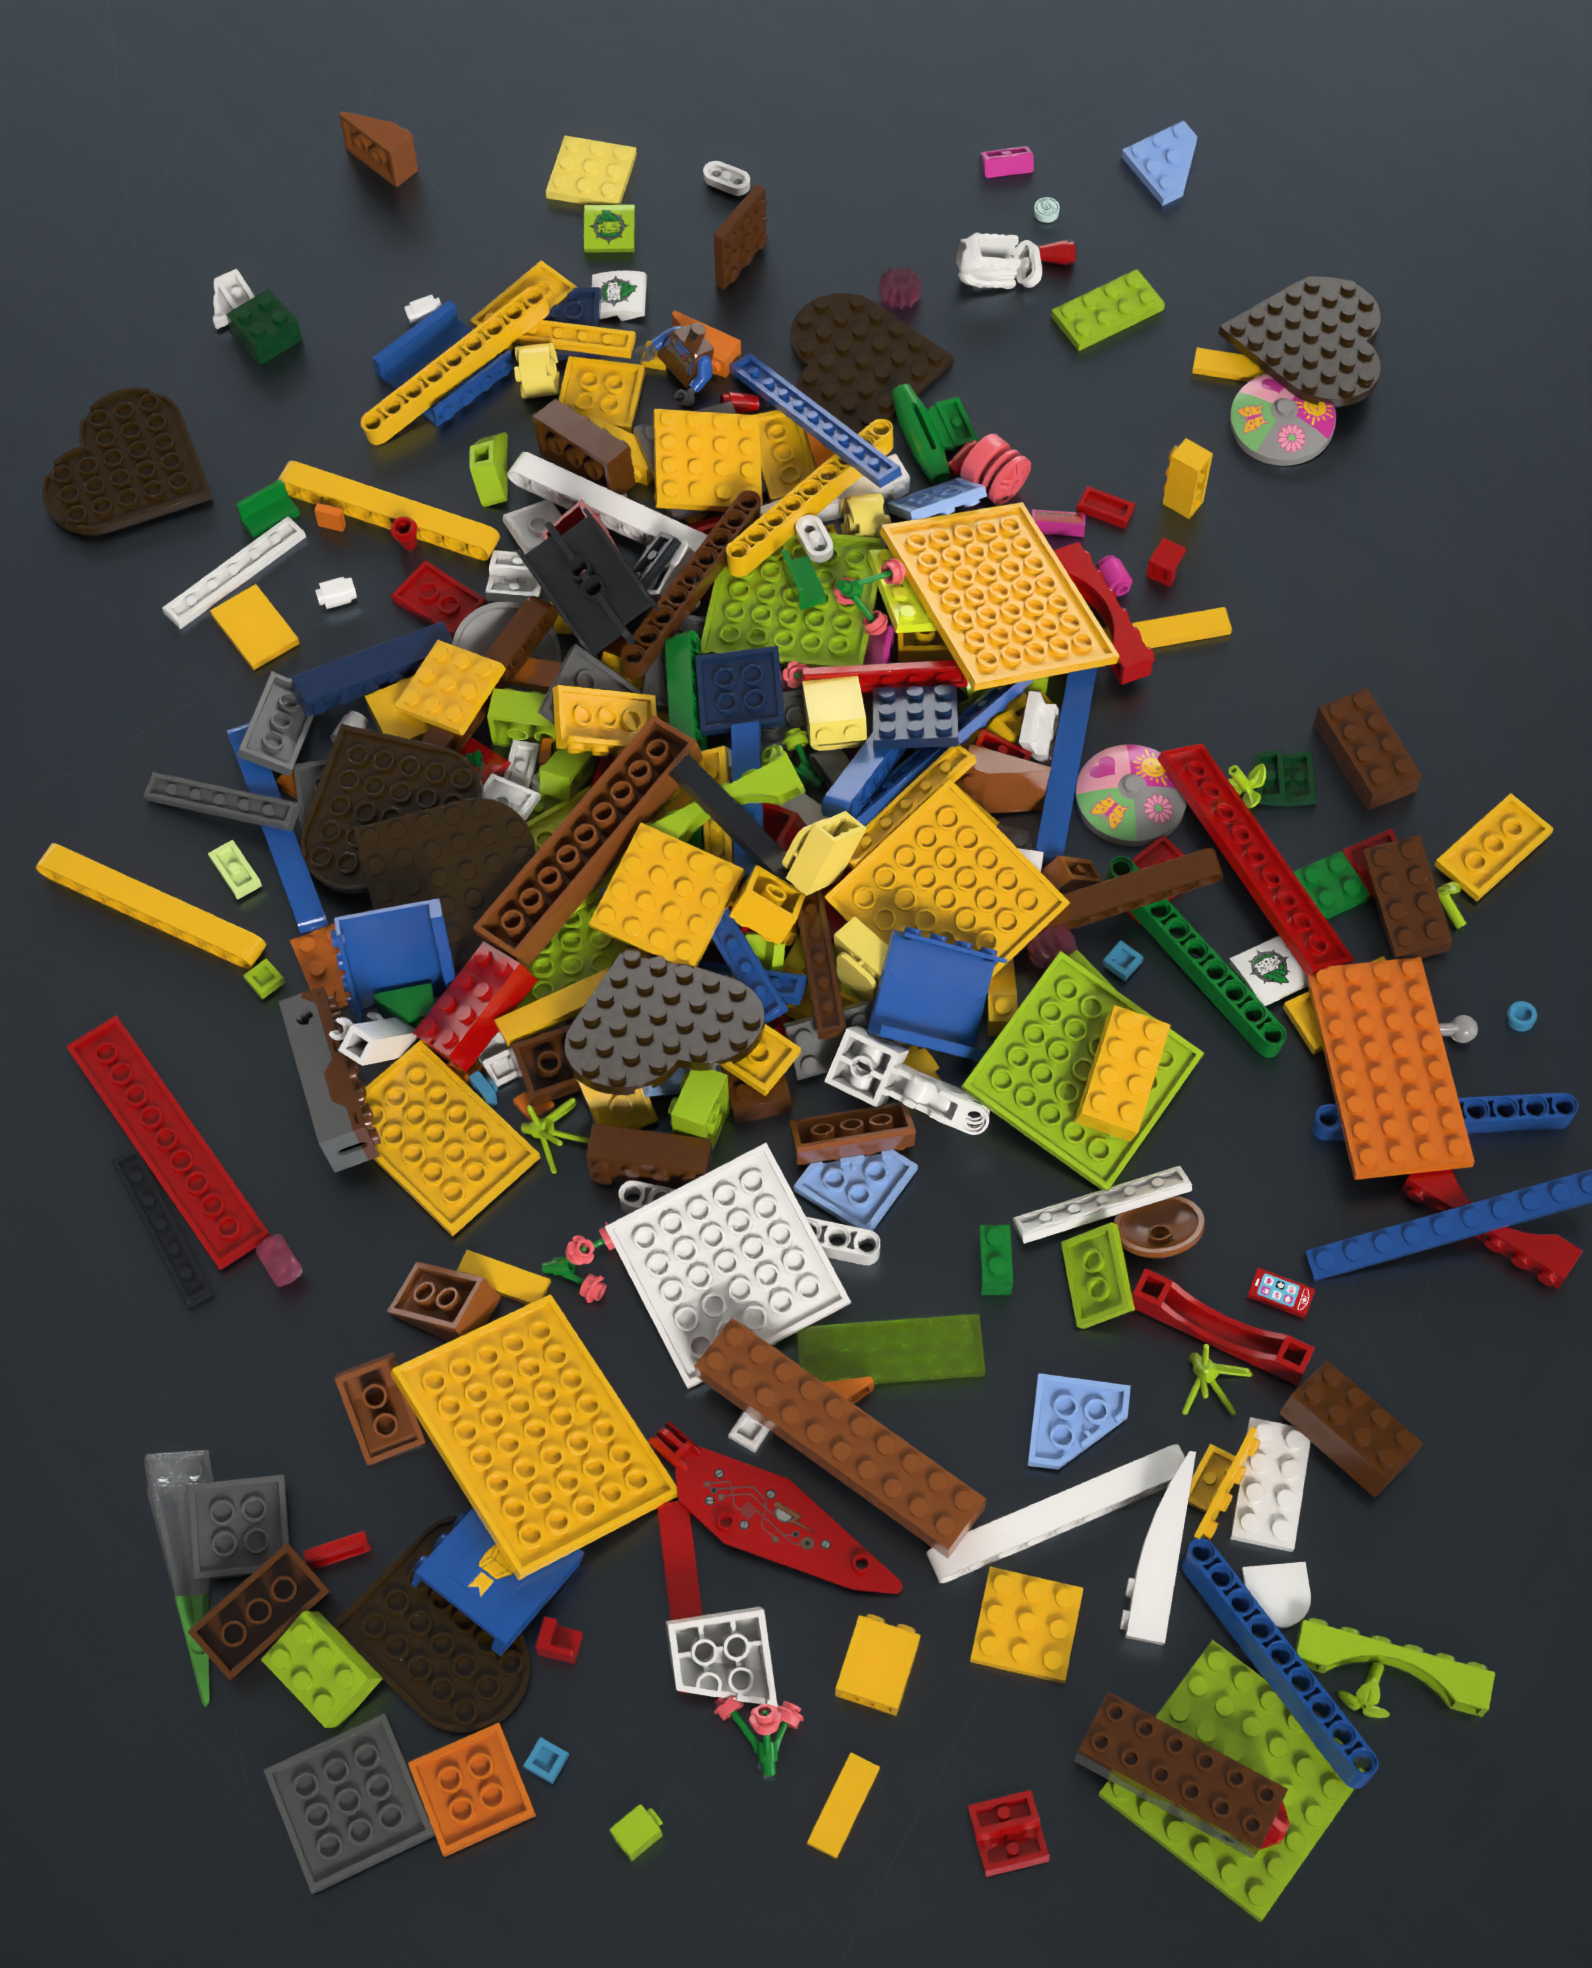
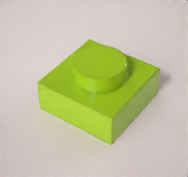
M267 958L243 975L245 981L262 1000L285 983L284 977Z

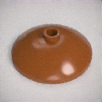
M1174 1196L1117 1214L1114 1220V1224L1118 1225L1122 1247L1133 1254L1146 1258H1167L1181 1254L1200 1240L1205 1229L1204 1215L1201 1209L1191 1200L1181 1196Z

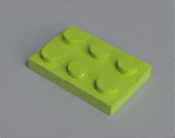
M1111 1222L1061 1242L1077 1327L1085 1329L1135 1310L1117 1224Z

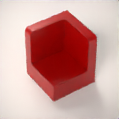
M1163 538L1148 562L1146 576L1170 587L1175 580L1177 567L1186 553V548Z
M544 1616L535 1646L537 1654L575 1664L583 1634L581 1631L559 1626L557 1619Z

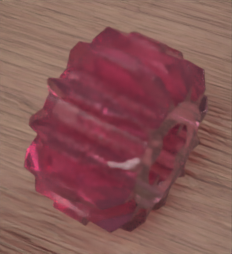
M899 265L897 270L889 267L887 273H882L879 292L883 303H889L891 308L897 305L902 310L904 305L912 308L914 302L919 301L922 283L918 272H912L910 267L904 270Z
M1053 926L1051 929H1044L1026 946L1030 961L1038 969L1048 968L1060 951L1069 956L1077 950L1075 938L1065 926Z
M282 1235L269 1236L256 1246V1253L275 1285L279 1287L286 1284L289 1285L302 1275V1267Z

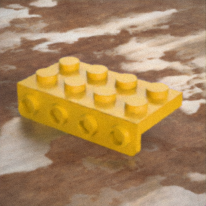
M563 685L553 687L556 748L567 749V752L571 754L590 751L594 756H604L612 753L618 757L653 715L657 717L655 695Z

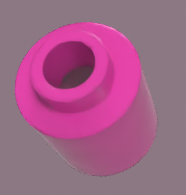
M1109 555L1097 563V569L1102 572L1106 585L1109 589H1113L1115 595L1122 596L1130 590L1133 580L1120 559L1114 555Z

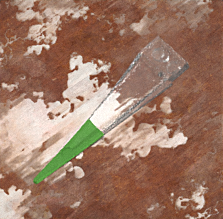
M209 1451L147 1454L144 1458L148 1483L147 1494L202 1704L206 1707L210 1701L209 1656L187 1631L209 1613V1580L194 1581L188 1485L213 1482Z

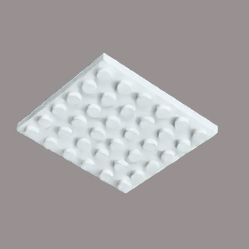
M767 1143L605 1226L688 1389L703 1382L696 1377L694 1365L731 1318L738 1321L768 1344L773 1345L851 1304L847 1293Z

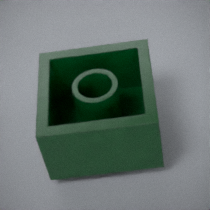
M269 288L226 314L231 334L259 365L264 364L302 340L298 320Z

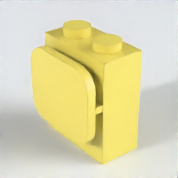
M858 676L803 681V698L810 746L815 750L825 751L854 748L864 744L865 740H867L866 715Z
M846 811L804 827L795 836L782 861V865L790 869L786 879L806 896L839 881L867 828Z
M854 916L834 934V960L837 963V976L841 982L858 998L865 1001L876 998L888 945Z

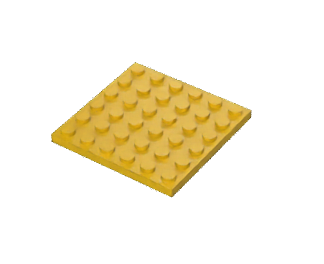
M951 779L941 786L824 897L847 923L855 916L888 946L892 930L904 932L906 926L921 930L922 937L929 938L930 933L947 937L946 943L955 945V941L958 940L973 944L972 950L980 952L981 947L998 951L997 957L1007 959V963L1070 904L1054 885ZM995 963L992 977L1007 963Z

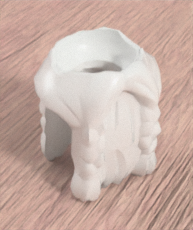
M974 233L968 238L961 239L956 258V264L959 268L957 275L961 282L979 288L1002 287L1012 289L1015 287L1016 281L1014 279L1021 260L1013 258L1011 255L1016 253L1015 246L1018 245V236Z

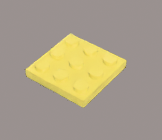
M564 136L546 189V198L583 205H621L637 156L636 147Z

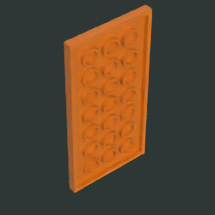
M1421 957L1329 966L1312 976L1306 975L1354 1180L1473 1167L1475 1160Z

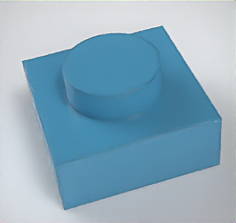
M1120 940L1104 958L1102 965L1126 981L1143 962V956Z
M479 1070L469 1076L472 1090L491 1108L497 1105L496 1092L498 1088L489 1076L484 1078Z
M540 1737L526 1760L524 1769L553 1785L569 1754Z

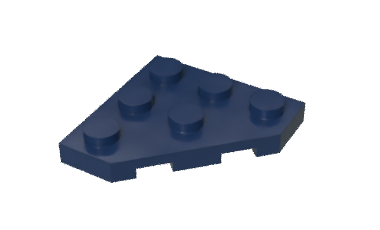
M600 287L574 288L567 294L568 298L559 306L554 305L543 320L600 327L602 294ZM555 349L558 360H568L569 356L598 359L599 356L598 354Z

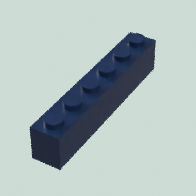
M443 621L295 675L292 677V693L306 717L314 714L320 715L330 708L349 704L354 699L386 688L401 679L414 676L437 640L452 645L453 638Z

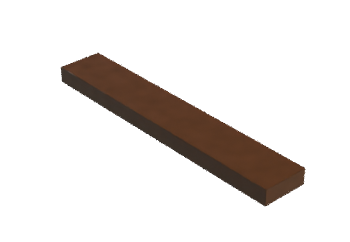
M822 889L812 894L805 895L798 915L818 1040L844 1036L847 1029Z

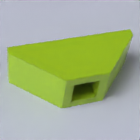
M506 432L481 438L470 446V472L483 507L507 501L508 434Z

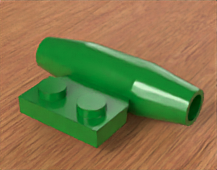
M909 384L899 385L892 390L891 396L900 428L915 460L931 483L943 482L951 474L944 449L955 452L960 450L967 442L971 443L974 440L978 442L979 439L959 396L936 402L927 411Z

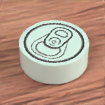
M1048 197L1039 199L1034 206L1035 218L1044 223L1055 221L1059 216L1058 202Z

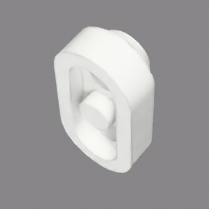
M711 161L703 168L704 181L709 186L732 195H743L750 189V176L744 170L720 161Z
M1024 240L1016 247V253L1013 255V258L1021 260L1020 267L1017 268L1016 279L1026 288H1031L1041 280V258L1038 246L1029 240Z
M805 515L799 518L796 522V535L806 555L809 556L810 560L818 563L829 560L833 555V542L821 519L814 515Z

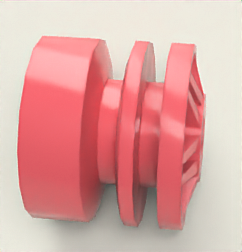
M989 434L981 439L969 452L962 465L960 476L962 479L985 486L986 498H989L995 505H1002L1009 501L1023 486L1030 473L1031 462L1025 456H1021L1019 451L1011 450L1010 445L997 434Z

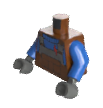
M700 323L690 324L685 327L678 325L669 328L654 338L650 346H639L635 350V354H641L644 350L646 351V356L641 360L642 362L652 361L655 351H659L657 356L687 389V391L678 390L674 395V400L681 401L685 397L681 403V406L685 407L693 405L695 399L693 394L695 392L699 393L712 377L714 348L704 337L706 328Z

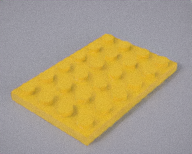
M421 1040L365 1087L367 1096H365L366 1103H369L374 1115L372 1123L377 1128L381 1139V1144L377 1145L380 1157L374 1158V1160L452 1237L540 1159L539 1152Z

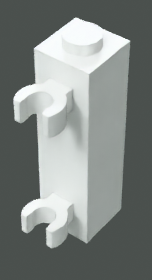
M376 1012L367 1014L373 1021L353 1024L346 1017L337 1018L336 1022L343 1026V1033L341 1034L336 1030L329 1033L334 1040H343L338 1051L362 1066L398 1059L413 1047L417 1039L413 1034L416 1029L398 1017L383 1019Z

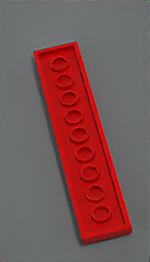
M1203 743L1162 751L1157 760L1306 975L1312 976L1329 966L1352 964L1354 961L1352 955Z
M117 1015L66 1046L71 1056L219 1270H222L271 1238L266 1227Z

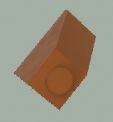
M1057 856L1041 870V873L1062 895L1103 882L1093 862L1086 859Z

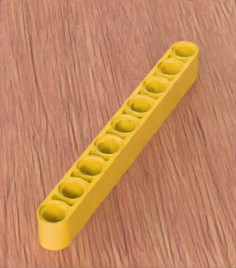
M540 286L526 288L365 413L360 422L368 441L373 445H381L388 441L546 318L550 312V306L543 288Z
M886 419L874 420L858 433L860 437L885 456L893 449V425ZM834 454L728 544L726 547L728 572L735 577L748 575L796 534V522L799 518L805 515H818L863 475L838 455Z
M297 461L287 462L278 480L281 479L285 483L288 496L315 505L321 503L342 508L344 515L391 530V526L397 518H411L417 524V539L478 560H488L500 539L498 531L491 526Z
M52 843L35 866L40 874L54 882L242 968L252 969L266 947L265 941L252 932L58 844Z

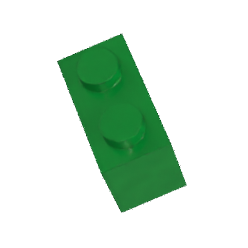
M980 1225L978 1250L981 1295H1011L1013 1268L1010 1225Z

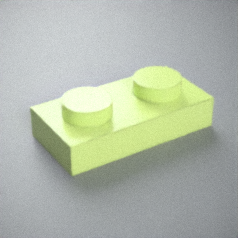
M233 840L208 853L211 861L237 900L262 886L260 879Z

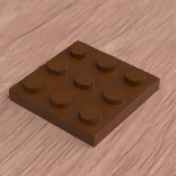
M757 184L713 234L716 286L723 290L730 282L733 283L737 279L742 268L750 264L754 254L765 246L768 239L766 235L767 201L765 199V188Z

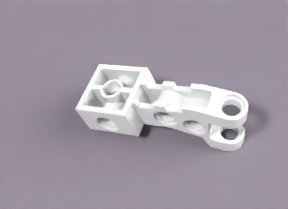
M858 1025L846 1029L824 1082L875 1107L886 1104L889 1096L903 1102L904 1105L930 1115L929 1117L967 1134L977 1135L986 1130L989 1123L990 1110L984 1105L973 1102L977 1100L960 1088L928 1076L904 1064L909 1052L908 1049L883 1037L869 1034L866 1029ZM977 1111L980 1115L971 1116L969 1112Z

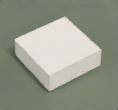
M743 1411L728 1435L730 1439L755 1453L770 1430Z

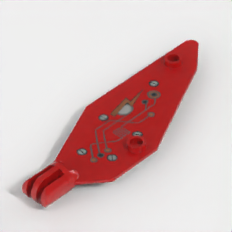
M670 1420L665 1424V1428H661L656 1433L657 1437L652 1436L649 1439L648 1443L675 1467L678 1501L724 1544L852 1590L897 1594L901 1591L902 1582L788 1478L697 1446ZM856 1563H864L866 1568L859 1569Z

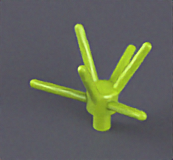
M570 1098L544 1118H538L532 1106L529 1105L527 1106V1111L532 1122H524L521 1125L523 1134H532L534 1138H540L552 1174H556L557 1170L547 1139L558 1146H561L563 1142L555 1136L589 1143L590 1138L554 1130V1122L577 1106L575 1098Z
M1204 1344L1202 1357L1197 1352H1194L1188 1359L1194 1366L1193 1372L1197 1375V1378L1183 1407L1182 1414H1188L1200 1385L1202 1397L1208 1398L1207 1383H1210L1229 1413L1235 1415V1409L1215 1379L1219 1374L1251 1377L1252 1372L1249 1368L1214 1363L1209 1358V1345Z

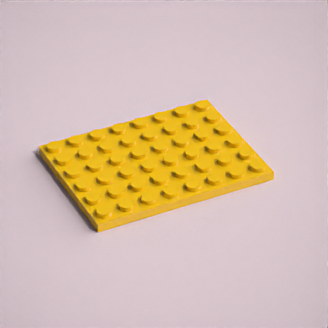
M1023 502L882 525L880 535L893 557L903 563L906 570L905 577L973 691L1117 663L1120 655Z
M551 1294L401 1364L391 1371L393 1380L518 1581L678 1497L676 1484Z

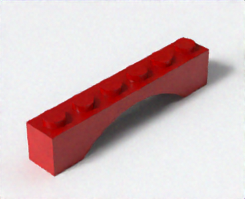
M1079 542L1053 550L1083 599L1099 613L1108 627L1111 642L1120 655L1117 663L1109 666L1120 684L1123 685L1151 675L1152 663L1154 662L1152 649L1145 645L1139 629L1130 622L1126 609L1121 608L1117 602L1115 592L1106 585L1102 572L1095 568L1089 552L1084 551Z
M1452 1169L1410 1174L1402 1188V1191L1411 1200L1428 1206L1434 1214L1472 1203L1457 1183ZM1505 1227L1475 1236L1483 1241L1485 1246L1491 1251L1502 1253L1511 1259V1262L1518 1268L1527 1269L1535 1274L1543 1284L1554 1286L1559 1289L1583 1250L1557 1234L1539 1235L1524 1233Z
M1147 1268L1144 1269L1132 1294L1136 1310L1298 1386L1315 1347L1287 1334L1259 1329L1232 1319L1195 1299L1174 1281Z

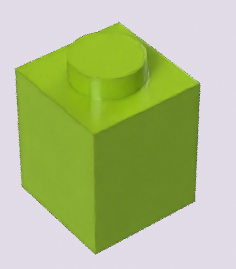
M639 1804L609 1830L611 1836L632 1862L663 1836L659 1828L663 1822L652 1808L646 1811Z

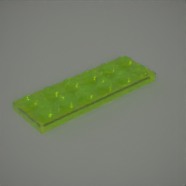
M979 1314L807 1326L797 1332L799 1366L822 1382L869 1376L874 1380V1384L985 1376Z

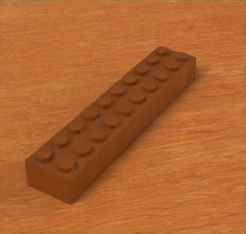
M653 715L473 926V930L481 943L483 941L518 961L527 969L624 854L634 836L633 833L637 831L640 823L646 824L650 822L680 787L669 776L670 771L687 754L698 764L703 760L697 741Z
M733 1318L730 1319L694 1365L697 1378L946 1558L951 1556L985 1509V1497Z

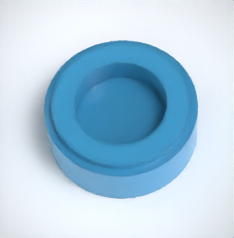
M1525 1001L1514 1002L1506 1013L1508 1025L1516 1031L1531 1029L1537 1019L1536 1009Z

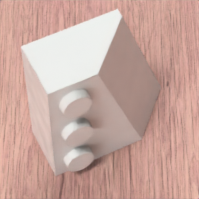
M754 1607L665 1621L669 1655L677 1691L727 1699L735 1695L736 1697L733 1700L756 1704H770L778 1708L763 1608Z

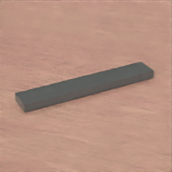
M152 772L143 795L147 801L290 832L294 828L301 809V805L297 802Z

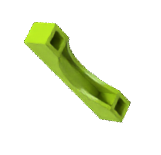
M787 754L782 757L776 756L771 758L765 766L757 770L751 769L741 775L740 779L732 783L726 782L720 785L739 805L749 803L782 805L806 793ZM692 800L688 806L682 809H673L667 812L664 818L655 823L648 822L645 825L687 843L694 832L711 817Z
M1310 1618L1309 1621L1303 1620L1299 1627L1294 1650L1310 1670L1324 1673L1333 1668L1352 1663L1379 1662L1383 1665L1393 1666L1409 1672L1424 1681L1441 1696L1451 1709L1483 1717L1489 1710L1495 1672L1487 1670V1667L1483 1664L1456 1662L1453 1656L1443 1653H1437L1434 1656L1424 1653L1422 1648L1415 1645L1406 1644L1402 1647L1391 1644L1390 1639L1382 1636L1365 1637L1359 1635L1360 1632L1356 1629L1349 1627L1336 1629L1329 1627L1327 1622L1316 1618Z

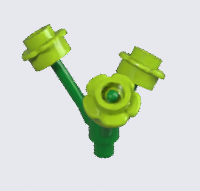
M800 728L789 730L784 734L786 738H784L782 744L786 745L788 751L797 750L801 763L798 767L794 765L793 767L801 782L805 785L809 783L817 789L823 779L814 774L816 771L810 768L811 764L807 760L802 748L809 743L806 737L808 732L801 731ZM774 744L767 747L762 753V767L771 758L776 756L782 757L787 752L780 745Z

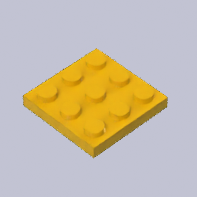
M569 356L558 401L564 405H569L581 416L589 418L591 422L594 417H597L632 434L645 376V365Z
M437 640L394 706L398 712L463 736L506 668L500 662Z
M990 1567L970 1662L1065 1684L1083 1588Z

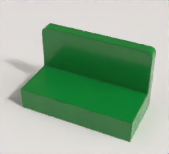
M281 479L236 504L240 521L254 540L287 516L291 519L300 516L299 509L288 496L285 483Z
M787 549L781 550L783 571L800 610L826 603V595L809 556L791 560Z

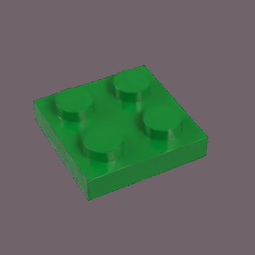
M1343 851L1293 872L1326 919L1369 901L1371 896Z

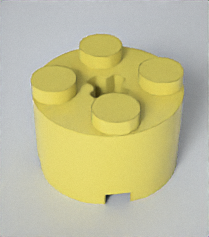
M553 343L515 347L516 360L519 362V366H515V377L517 382H522L520 385L522 399L559 394L560 371H557L556 363H558V358Z
M881 492L841 499L839 515H844V523L840 524L842 535L879 538V526L891 524L889 515H884V500Z

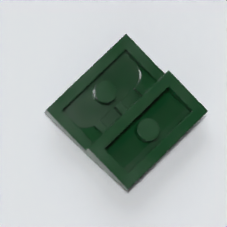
M1282 749L1254 753L1255 767L1259 764H1264L1266 768L1265 783L1257 788V792L1261 794L1259 804L1270 806L1317 804L1312 751L1284 755Z

